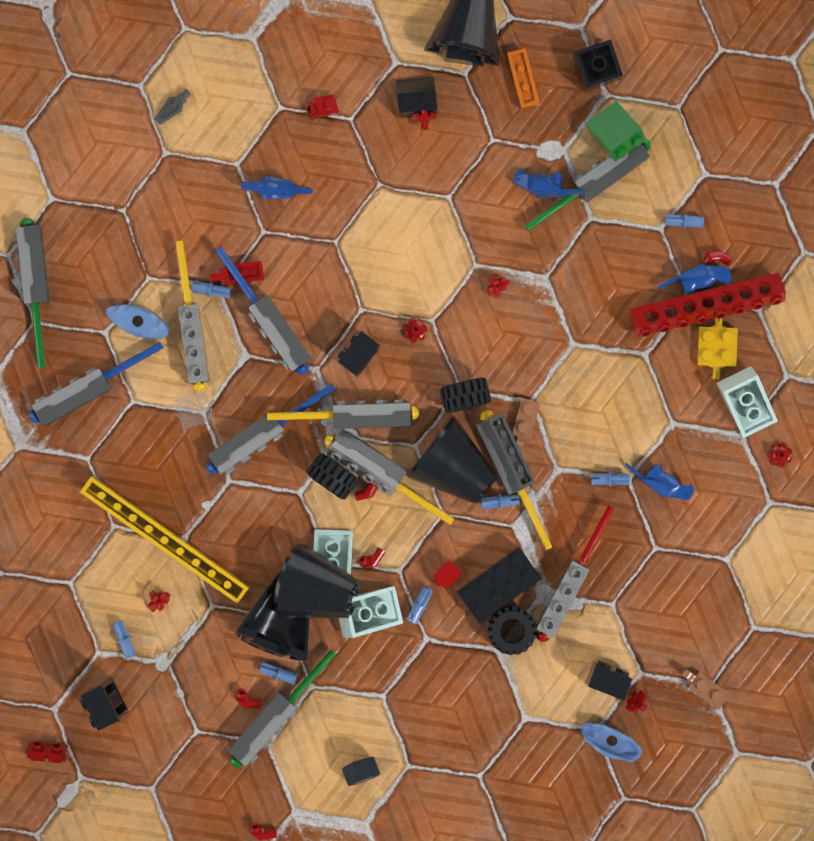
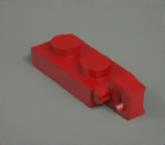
M262 261L235 264V267L247 283L265 280ZM226 266L219 268L220 273L210 274L211 282L221 281L222 285L227 286L238 284Z

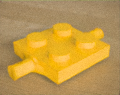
M715 318V326L699 327L698 365L713 368L712 379L715 380L716 372L717 380H720L721 368L736 367L738 328L722 326L723 318L719 319V322Z

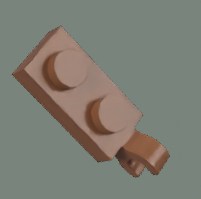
M521 398L512 432L513 436L517 437L516 443L520 451L523 450L525 439L531 440L540 406L539 402Z
M684 668L680 673L690 681L687 687L719 710L731 695L699 671L694 675Z

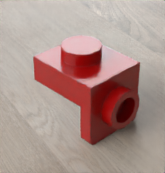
M334 94L314 97L306 102V109L310 120L339 113Z

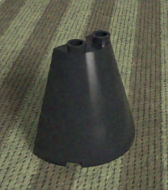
M450 0L426 43L424 51L443 55L444 49L481 56L480 63L499 66L494 0Z
M454 416L407 475L412 480L470 503L474 501L479 502L485 495L482 492L485 487H491L497 479L494 477L496 473Z
M297 544L291 550L292 556L286 557L277 580L274 603H278V608H275L276 615L281 618H349L354 611V604H352L353 596L356 597L359 593V580L307 545Z
M278 573L237 628L235 636L238 638L242 636L241 641L264 652L279 657L290 656L289 659L306 661L310 618H281L276 615L275 608H278V603H274V596L280 574Z

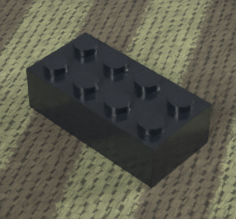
M517 547L456 592L480 624L542 578L520 547Z
M113 678L81 695L80 703L85 711L88 710L91 716L89 721L92 727L97 728L98 731L121 720L129 713Z

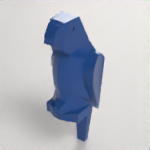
M519 169L514 174V184L537 198L584 194V190L563 189V177L558 172H555L552 176L545 174L529 176L523 169Z
M265 176L257 182H241L242 191L256 192L263 199L293 198L295 194H313V189L293 186L294 183L290 182V179L284 180Z
M701 264L659 285L658 288L661 289L680 281L685 294L689 295L695 293V290L707 288L715 282L728 285L731 281V274L727 267Z
M628 463L625 464L662 497L689 500L693 495L694 486L691 483L690 486L680 485L672 475L662 471L661 464H655L646 476L642 475Z

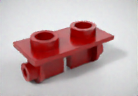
M30 741L26 750L27 758L31 761L45 762V756H48V762L62 764V762H66L67 755L65 754L68 745Z

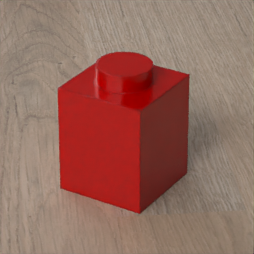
M448 560L433 574L435 578L433 582L439 589L444 587L447 590L462 575V572Z

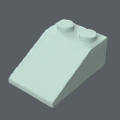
M751 366L717 383L721 395L743 438L778 422L762 383Z
M315 529L313 550L351 575L353 531Z
M395 586L360 593L356 597L353 596L352 604H354V611L349 618H339L343 638H355L402 624L403 620Z

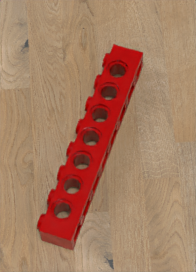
M775 273L631 308L630 319L635 336L647 337L656 332H667L670 329L684 328L693 323H704L707 320L721 319L730 314H741L751 309L758 310L764 306L778 305L785 301L786 291L780 273ZM710 305V306H712V307H711V308H706V307H704V306Z

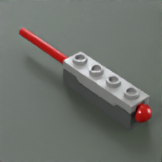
M607 506L577 563L572 560L570 561L536 625V629L541 631L540 633L536 631L538 641L547 642L550 639L547 635L554 638L589 572V569L584 566L615 508Z

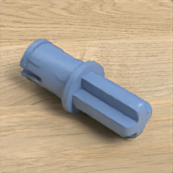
M686 213L684 215L666 214L665 225L682 226L683 229L686 227L703 228L704 216H690Z
M194 280L192 284V293L208 295V297L213 295L229 298L231 293L230 288L214 285L213 282L203 283Z
M611 472L609 474L592 473V485H609L611 487V485H629L630 483L629 474H611Z
M518 493L503 496L498 494L495 497L482 498L481 508L484 510L519 506V500L511 501V499H518L519 495Z
M426 586L422 587L416 601H413L414 605L406 618L408 621L418 624L424 609H427L426 605L433 593L432 589Z
M120 620L113 623V628L118 638L117 644H120L124 658L128 659L137 655L130 640L132 637H129L124 622Z
M262 662L259 669L260 673L276 678V681L279 679L292 685L295 684L298 673L283 669L282 666L277 667L266 662Z

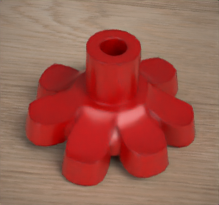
M421 111V114L416 113L411 115L412 120L421 123V130H428V122L436 119V114H428V111Z
M494 275L490 276L488 281L491 285L487 287L488 296L493 294L495 297L500 296V290L505 291L510 281L505 277L497 279Z
M410 318L408 320L409 325L404 324L402 327L403 330L407 331L403 335L404 338L408 339L411 337L412 343H416L417 338L421 341L424 340L425 335L423 332L428 331L427 326H422V319H418L415 322L414 318Z
M784 442L780 443L779 447L776 443L772 444L771 448L773 451L767 452V456L772 457L770 460L771 465L778 463V466L782 468L785 466L784 462L790 463L792 461L791 457H789L792 454V449H786V443Z
M151 591L149 593L151 602L148 604L151 612H155L157 608L159 611H162L164 609L163 604L169 602L171 595L168 592L157 594L155 591Z
M640 690L637 694L636 691H633L631 693L632 699L629 698L626 701L625 709L636 713L638 709L642 712L647 709V705L644 704L647 700L645 692Z

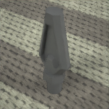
M185 89L182 93H178L176 97H169L155 117V120L161 125L180 113L183 104L191 93Z

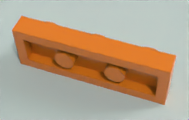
M526 48L508 52L507 57L521 109L540 105Z

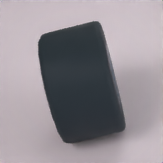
M374 757L358 760L342 768L348 786L363 783L380 775Z

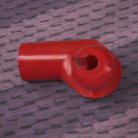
M720 249L708 251L704 257V262L708 265H711L713 261L720 260L729 266L733 260L731 256Z
M367 482L364 490L354 492L356 501L372 498L378 488L374 484Z
M377 548L371 556H360L358 564L362 568L376 567L386 552Z
M244 689L237 690L235 697L243 708L261 709V699H251Z
M258 823L250 825V833L260 841L277 838L276 828L265 830Z

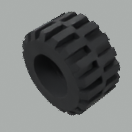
M483 377L450 384L439 390L445 413H454L479 407L492 401L487 380Z
M319 453L306 471L310 478L344 500L359 481L354 474L324 453Z
M518 606L500 608L490 618L487 629L493 646L501 653L508 655H519L522 652H526L533 645L537 631L535 621L531 615ZM509 619L518 620L523 626L522 637L514 642L505 640L500 631L502 624Z

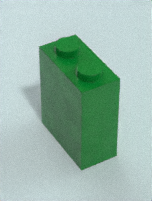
M617 101L586 122L589 133L614 162L623 158L629 151L640 146L646 140L642 128Z

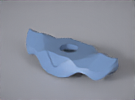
M120 304L106 309L108 318L119 328L133 336L163 339L169 333L168 324L157 314L146 308L130 304ZM135 316L143 318V324L140 327L133 325L132 320Z
M582 723L581 732L585 742L589 743L600 754L611 759H619L626 762H634L641 756L642 748L621 731L603 724ZM608 736H615L617 743L611 745L606 741V738Z

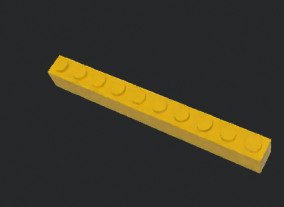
M91 476L80 491L81 494L237 604L249 590L250 586L96 477Z

